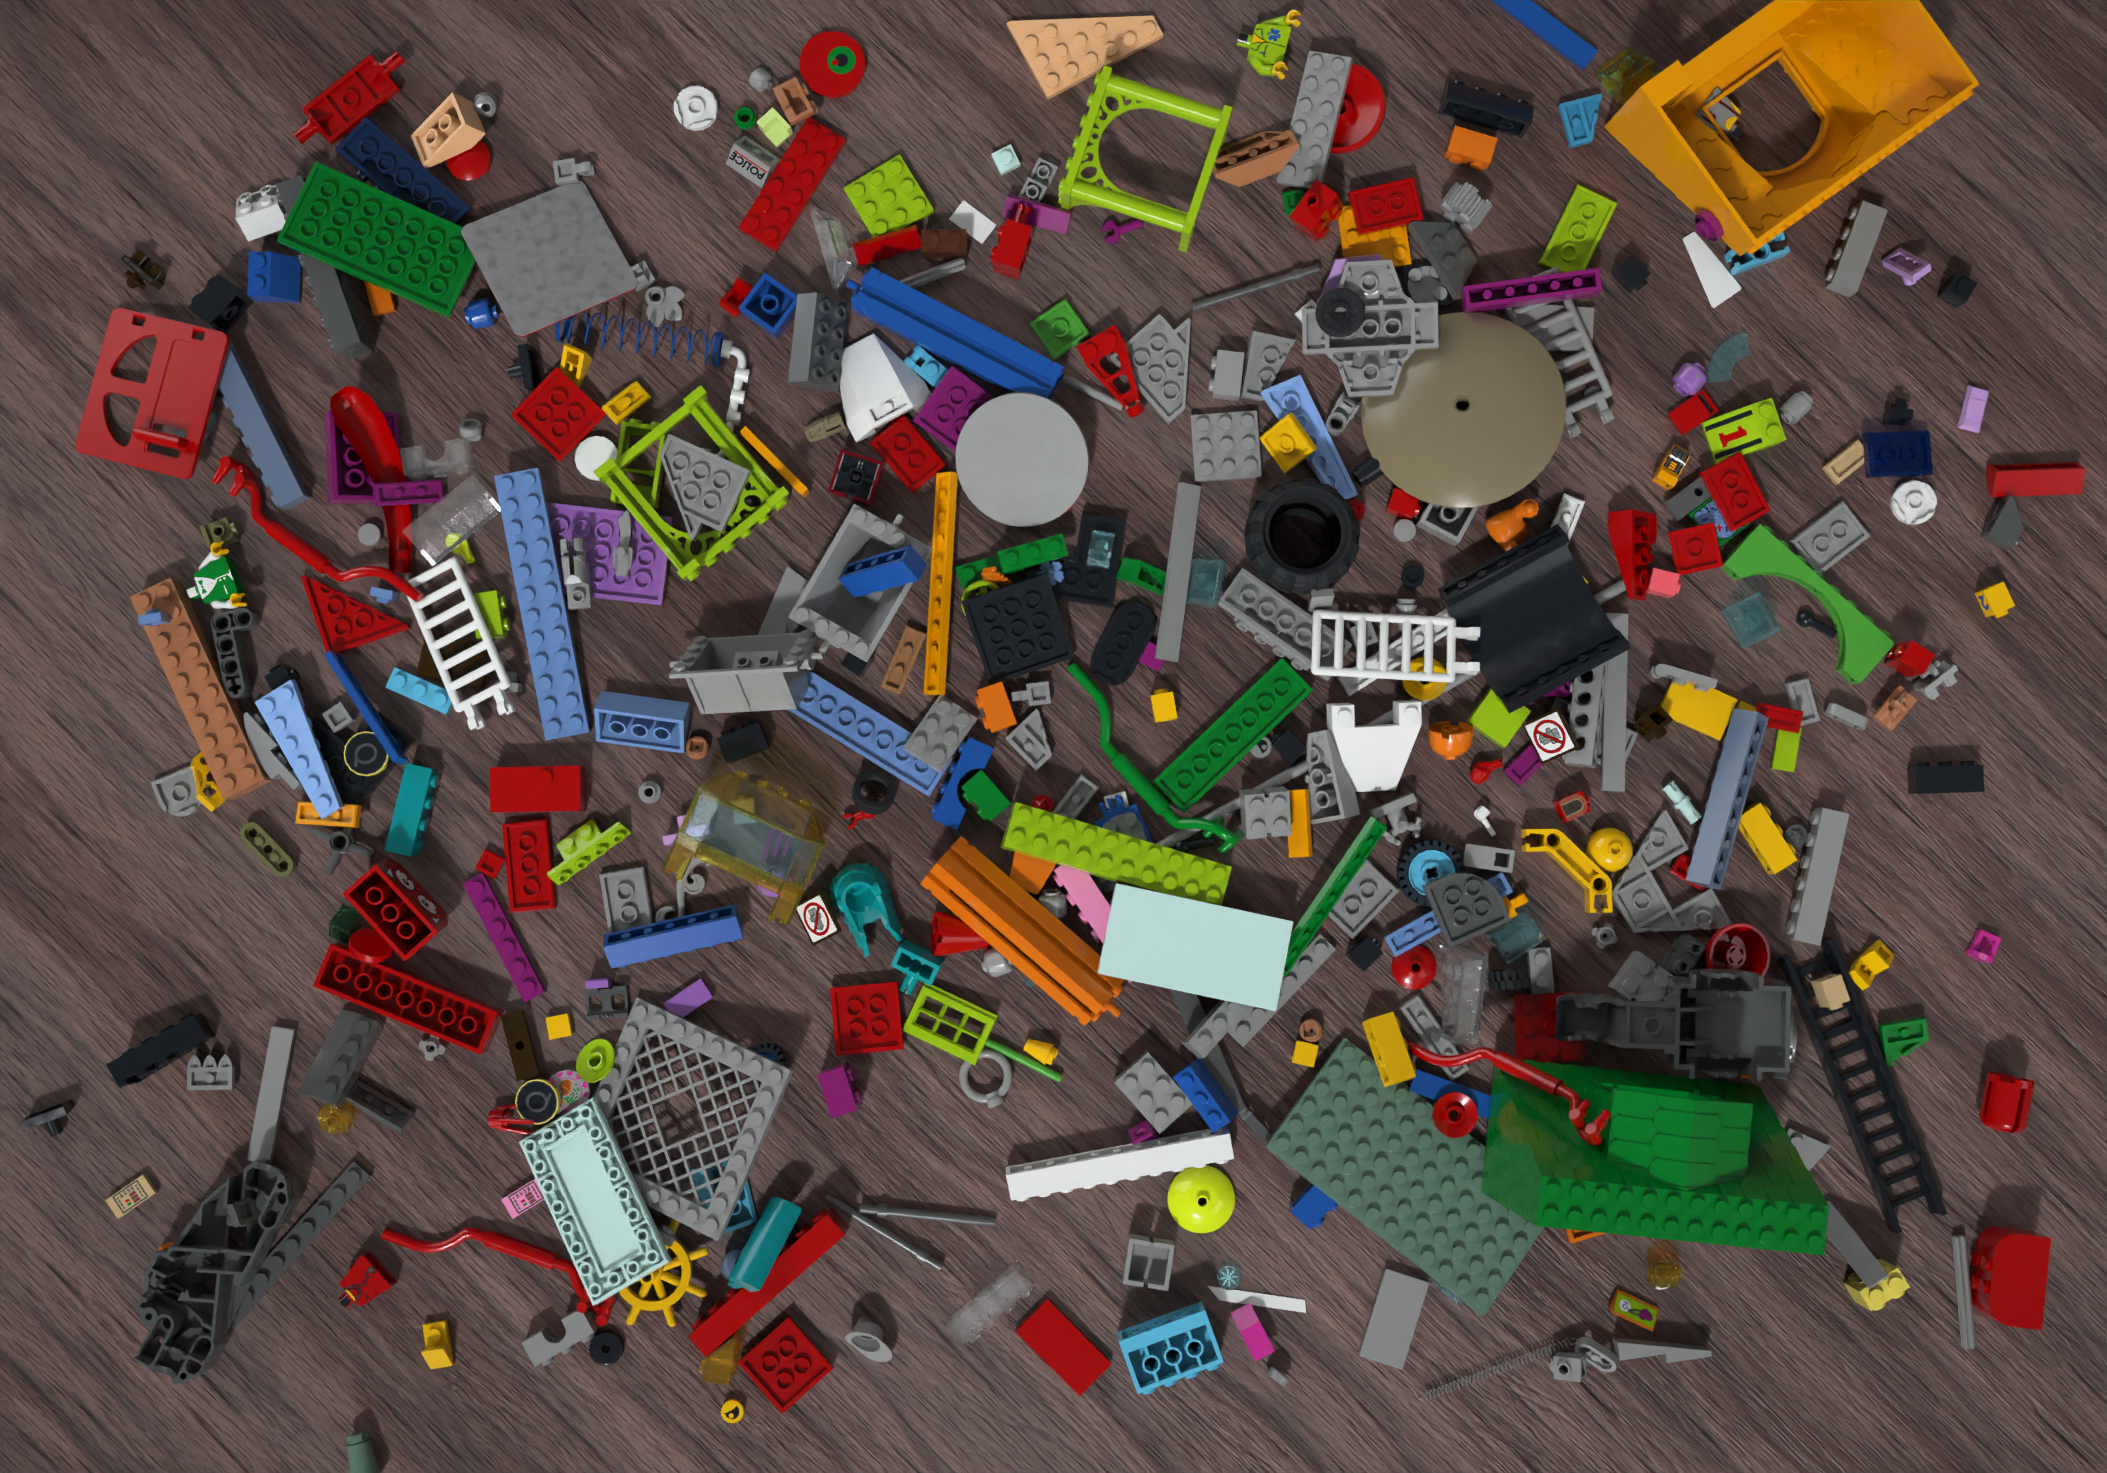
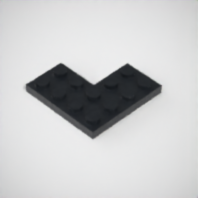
M1082 513L1075 557L1067 556L1049 561L1050 565L1052 562H1060L1062 568L1059 571H1062L1064 576L1062 582L1056 581V585L1052 586L1056 600L1112 608L1126 520ZM1042 564L1028 567L1026 579L1036 576L1037 572L1042 571L1040 569Z
M379 712L378 714L405 754L416 740L383 713ZM315 719L311 728L315 738L320 743L321 747L319 749L323 759L328 764L330 775L334 780L339 796L348 804L362 806L397 763L389 759L388 765L379 774L373 776L357 775L345 763L344 749L347 742L322 721ZM369 725L364 730L373 732Z

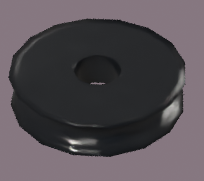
M601 1331L590 1342V1355L600 1365H612L622 1356L624 1342L621 1336L614 1331ZM604 1344H608L610 1346L609 1352L604 1351Z

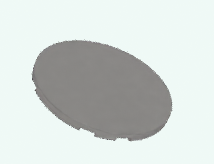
M1007 393L984 403L966 421L956 446L957 474L967 497L988 517L1011 526H1037L1061 516L1077 500L1088 476V445L1078 422L1059 403L1035 393Z

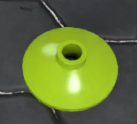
M595 1039L586 1044L577 1057L576 1071L578 1076L589 1083L598 1082L606 1077L615 1062V1049L613 1045L604 1039Z

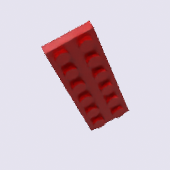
M808 117L738 229L777 253L846 144V139Z

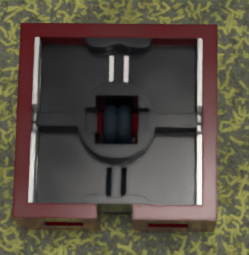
M841 449L828 493L844 499L850 496L853 497L854 502L872 507L885 467L884 462Z

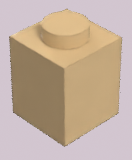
M1830 974L1811 981L1820 1007L1835 1010L1843 1007L1842 1003L1850 1001L1841 974Z

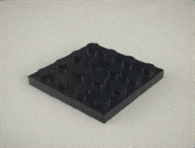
M1046 572L961 601L989 685L1074 658Z

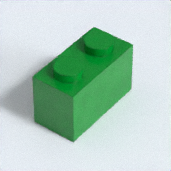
M982 770L961 787L964 790L961 795L969 804L974 802L979 807L976 812L984 821L987 818L992 821L1011 805L1008 799Z

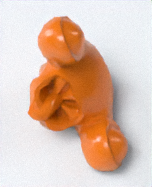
M1532 499L1523 500L1513 508L1494 514L1484 523L1490 536L1505 552L1518 546L1519 544L1517 543H1522L1525 537L1528 536L1527 523L1523 518L1536 516L1539 511L1538 503Z

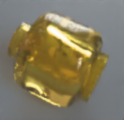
M1659 1259L1651 1261L1649 1267H1646V1276L1648 1283L1653 1285L1655 1289L1676 1288L1679 1279H1682V1270L1679 1265L1676 1266L1672 1259Z

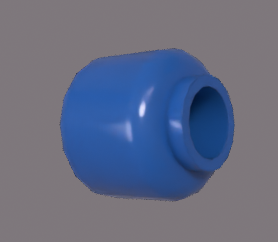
M482 298L469 301L467 307L464 308V314L468 325L471 324L473 328L481 329L495 325L496 318H499V309L497 304L493 305L490 299Z

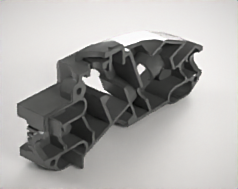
M268 1159L253 1161L244 1168L243 1173L230 1177L200 1204L199 1210L187 1224L174 1245L169 1246L168 1250L154 1252L148 1267L143 1272L144 1286L147 1288V1291L141 1296L134 1310L140 1312V1321L151 1329L133 1360L147 1366L151 1372H160L170 1376L174 1384H183L214 1368L227 1344L226 1333L281 1226L289 1222L301 1199L299 1175L293 1172L284 1173L283 1170L269 1164L270 1160ZM251 1197L259 1218L238 1226L247 1227L245 1249L227 1248L229 1226H234L231 1224L230 1213H227V1206L235 1203V1201ZM274 1212L279 1213L276 1221L273 1217ZM203 1273H217L215 1294L205 1293L207 1290L205 1282L198 1284ZM160 1336L164 1338L162 1345L159 1340Z

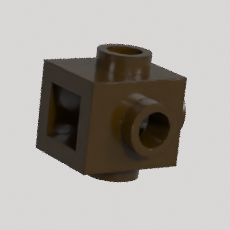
M1657 703L1651 709L1645 708L1637 715L1638 721L1633 727L1649 743L1654 738L1660 740L1668 733L1666 728L1673 719Z

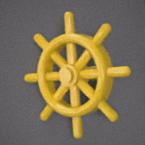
M672 1218L668 1227L675 1231V1235L680 1222ZM676 1239L671 1247L664 1244L666 1249H672L677 1257L672 1258L671 1262L638 1280L642 1283L638 1294L630 1286L619 1292L632 1305L626 1323L633 1325L640 1310L657 1311L663 1309L668 1325L674 1327L677 1320L671 1305L675 1304L686 1291L701 1298L707 1296L706 1289L691 1283L692 1261L706 1256L709 1253V1249L701 1247L688 1252L683 1243ZM681 1265V1278L666 1272ZM662 1280L677 1286L676 1290L669 1296H667ZM652 1283L659 1299L646 1298Z

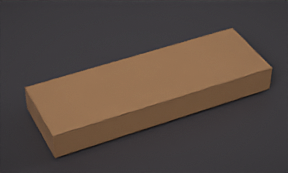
M906 625L880 687L898 695L902 694L927 636L926 633Z

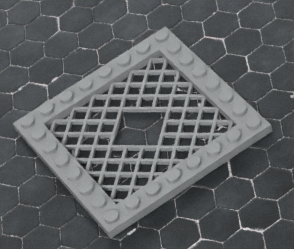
M637 997L615 1046L614 1065L608 1075L600 1081L594 1097L597 1098L617 1143L618 1136L627 1134L630 1145L620 1150L621 1152L630 1148L632 1150L635 1160L628 1162L627 1165L628 1167L633 1164L637 1165L639 1173L631 1169L630 1171L645 1204L716 1241H721L794 1070ZM649 1029L654 1030V1032L648 1034ZM658 1035L661 1046L651 1050L648 1038ZM663 1035L674 1041L665 1044ZM644 1043L647 1052L639 1055V1052ZM676 1044L680 1055L670 1059L667 1047ZM681 1044H683V1045H685V1046H687V1047H689V1048H691V1049H693V1050H690V1051L684 1053ZM663 1050L666 1061L656 1065L653 1053ZM696 1053L699 1064L689 1068L686 1056ZM701 1053L712 1059L703 1062ZM649 1056L652 1067L642 1071L639 1059ZM682 1059L685 1070L675 1074L672 1062ZM715 1062L718 1074L708 1077L705 1066ZM720 1062L731 1068L722 1071ZM635 1064L638 1073L630 1076V1073ZM668 1065L671 1076L661 1080L658 1068ZM701 1068L704 1079L694 1083L691 1071ZM654 1071L657 1082L647 1086L644 1074ZM734 1071L738 1083L727 1086L724 1075ZM739 1071L750 1076V1078L742 1081ZM687 1074L690 1085L680 1089L677 1077ZM640 1077L643 1088L633 1092L630 1080ZM720 1077L723 1089L713 1092L710 1081ZM673 1080L676 1091L666 1095L663 1083ZM754 1081L757 1092L747 1096L743 1084ZM706 1083L709 1095L699 1098L696 1087ZM626 1085L629 1094L620 1097ZM659 1086L662 1097L652 1101L649 1089ZM739 1086L743 1098L733 1102L729 1090ZM692 1089L705 1131L667 1146L654 1104ZM645 1092L648 1103L638 1107L635 1095ZM725 1092L729 1104L718 1107L715 1096ZM630 1097L634 1109L624 1112L621 1101ZM755 1097V1100H754V1102H753V1104H752V1107H751V1106H750V1103H749V1099ZM711 1098L714 1110L704 1113L701 1102ZM744 1102L748 1113L738 1117L734 1105ZM617 1106L620 1115L612 1117L614 1110ZM650 1107L653 1118L643 1122L640 1110ZM730 1107L734 1119L724 1123L720 1111ZM635 1112L639 1124L629 1128L626 1116ZM716 1113L719 1125L710 1129L706 1117ZM621 1118L625 1130L615 1133L612 1122ZM746 1118V1121H745V1123H744V1125H743V1128H742V1127H741V1124H740V1120H743V1119ZM654 1122L658 1133L648 1137L645 1125ZM735 1123L739 1135L729 1138L725 1127ZM640 1128L644 1139L634 1143L631 1131ZM721 1129L724 1141L715 1144L711 1132ZM707 1134L710 1146L701 1150L697 1138ZM659 1137L663 1148L653 1152L650 1140ZM737 1139L733 1149L730 1142ZM693 1141L696 1152L686 1156L683 1144ZM645 1143L649 1154L639 1158L636 1146ZM726 1144L730 1156L720 1159L716 1148ZM678 1146L682 1158L672 1162L669 1150ZM712 1150L715 1162L706 1165L702 1153ZM664 1152L668 1164L658 1167L655 1155ZM698 1156L701 1168L691 1171L688 1159ZM650 1158L654 1170L644 1173L641 1161ZM728 1161L725 1170H723L721 1163ZM684 1162L687 1173L677 1177L674 1165ZM717 1165L721 1177L711 1181L707 1169ZM669 1167L673 1179L663 1183L660 1171ZM703 1171L706 1183L696 1186L693 1175ZM655 1173L658 1183L647 1178L646 1176ZM689 1177L692 1189L682 1192L679 1180ZM719 1182L716 1191H714L712 1184ZM675 1183L677 1192L665 1186ZM708 1186L711 1199L702 1202L698 1190ZM694 1192L697 1202L685 1197V1195ZM710 1203V1205H709L708 1208L705 1207V1206H703V1205H706V1204Z

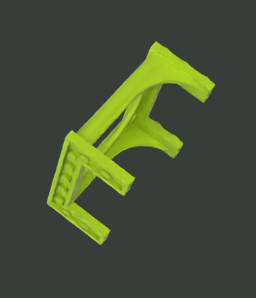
M1104 65L1102 72H1097L1094 93H1090L1087 101V106L1090 108L1088 114H1083L1080 127L1083 129L1080 136L1076 135L1073 143L1074 155L1073 157L1069 156L1065 169L1068 170L1066 178H1061L1058 188V203L1061 204L1062 209L1069 211L1077 205L1101 207L1180 232L1181 238L1178 250L1187 253L1196 218L1218 152L1222 148L1228 130L1233 107L1224 105L1223 110L1112 74V68ZM1109 97L1117 100L1119 107L1116 111H1112L1106 106ZM1122 97H1125V101L1130 100L1131 103L1124 105ZM1134 109H1152L1216 130L1188 213L1128 194L1118 189L1108 180L1100 165L1098 149L1104 130L1116 117ZM1102 111L1108 115L1105 120L1099 118H1102ZM1097 134L1098 138L1093 139L1092 135ZM1090 153L1094 156L1092 161H1086L1089 156L1087 154ZM1087 167H1094L1097 170V173L1092 178H1083L1081 172ZM1098 179H1101L1103 181V186H1100L1098 183L1096 185L1093 184L1097 182Z
M701 385L683 399L684 405L615 461L609 458L593 471L603 484L606 483L669 558L678 569V575L684 581L687 579L693 581L701 574L699 569L704 565L709 568L718 560L716 556L720 552L724 551L726 554L736 546L734 543L739 537L742 539L746 538L753 532L751 527L757 522L759 525L766 522L770 518L769 513L773 509L777 511L782 509L787 504V498L789 497V492L783 486L779 489L707 402V392ZM690 414L694 416L732 463L751 471L746 484L750 482L751 488L755 486L757 489L747 491L744 487L738 506L728 521L727 525L731 526L729 532L725 530L720 532L715 529L707 533L698 534L696 539H699L702 543V550L698 555H693L690 551V544L693 540L690 539L689 534L668 525L622 471L625 466ZM749 495H755L760 498L761 504L757 507H750L745 504L744 500ZM743 509L754 512L753 514H745V518L740 517V512ZM734 522L740 524L737 527H735ZM680 537H685L687 539L685 542V549H683L680 546L683 544L678 541ZM713 537L715 542H711L707 550L706 539Z

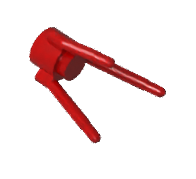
M515 1103L506 1106L498 1105L497 1110H490L488 1116L490 1128L524 1135H531L533 1132L510 1127V1123L534 1124L535 1121L511 1118L510 1112L506 1111L515 1109Z

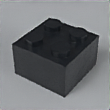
M217 274L208 280L205 289L201 293L193 297L188 308L217 331L227 333L254 301L230 281Z

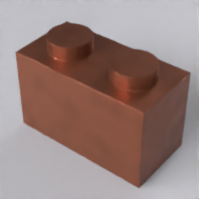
M966 229L922 230L923 259L967 258Z

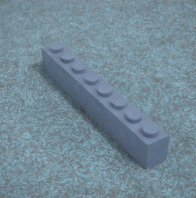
M230 341L218 384V389H221L224 395L222 401L228 409H231L234 415L231 417L237 428L241 429L243 436H241L242 441L247 448L251 449L253 453L251 459L256 467H260L263 473L261 479L267 487H270L273 493L271 495L272 501L277 507L289 510L311 499L233 342Z
M1734 709L1729 719V728L1723 740V749L1717 762V771L1711 783L1710 796L1705 804L1703 821L1699 826V835L1693 847L1691 863L1687 869L1686 880L1697 886L1717 890L1722 888L1769 719L1759 712Z

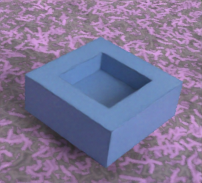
M371 586L369 595L376 597V602L390 604V601L398 602L400 593Z
M160 609L147 610L145 615H139L138 621L139 625L150 627L170 623V616L167 613L160 612Z

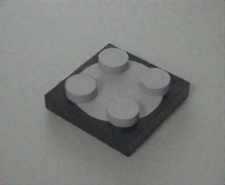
M1431 263L1401 267L1405 295L1410 297L1414 303L1438 302V307L1453 304L1452 296Z

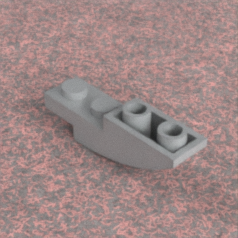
M246 712L243 716L247 738L264 771L271 779L280 780L283 778L293 790H302L303 786L288 763L286 756L281 751L278 752L281 748L271 730L265 725L266 721L259 713Z

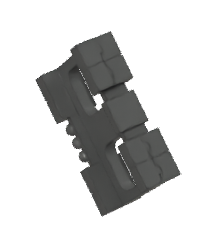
M627 985L613 986L612 988L601 990L600 988L584 989L586 994V1020H597L605 1017L626 1018L629 1016ZM613 995H624V1009H613ZM591 996L602 997V1010H590L589 999Z

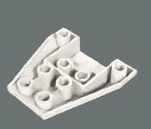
M874 333L842 350L839 385L845 421L856 443L876 433V428L912 409L915 412L918 411L931 393L924 380Z

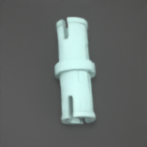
M1674 780L1662 788L1675 804L1674 808L1681 811L1690 825L1702 817L1689 801L1691 798L1688 795H1684Z

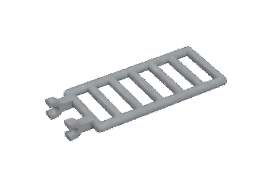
M1553 267L1535 276L1557 274L1560 271L1557 267ZM1565 300L1563 302L1567 310L1523 329L1530 334H1534L1571 318L1576 330L1542 345L1547 351H1550L1580 338L1584 351L1560 360L1555 364L1560 371L1585 359H1589L1593 371L1563 383L1564 390L1567 392L1595 379H1598L1602 388L1601 392L1566 406L1565 426L1571 439L1582 433L1572 415L1576 411L1595 404L1603 425L1615 418L1605 400L1613 395L1612 388L1573 300ZM1548 303L1520 306L1514 309L1506 308L1503 310L1508 321L1520 326L1516 318L1517 316Z

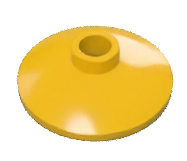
M1424 657L1412 660L1410 662V671L1424 672ZM1433 659V673H1446L1444 666L1436 659ZM1402 680L1405 691L1411 697L1422 701L1437 698L1442 694L1447 685V682L1429 681L1427 684H1422L1420 681Z

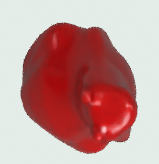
M1502 758L1475 763L1470 772V780L1475 785L1485 782L1493 770L1503 767Z

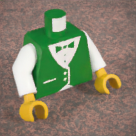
M219 541L211 544V552L199 566V570L194 573L197 585L187 588V594L192 601L202 597L203 602L211 605L214 609L229 611L238 607H245L247 603H242L241 599H245L247 596L232 558L223 556L228 554L229 550L222 549L224 541Z

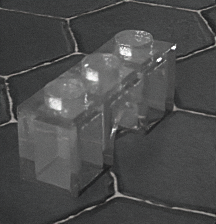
M467 438L444 441L445 453L437 461H431L429 451L423 445L401 448L403 473L408 478H412V481L426 479L425 476L429 475L444 477L447 476V472L456 471L457 474L467 473L469 469L476 468L472 442Z

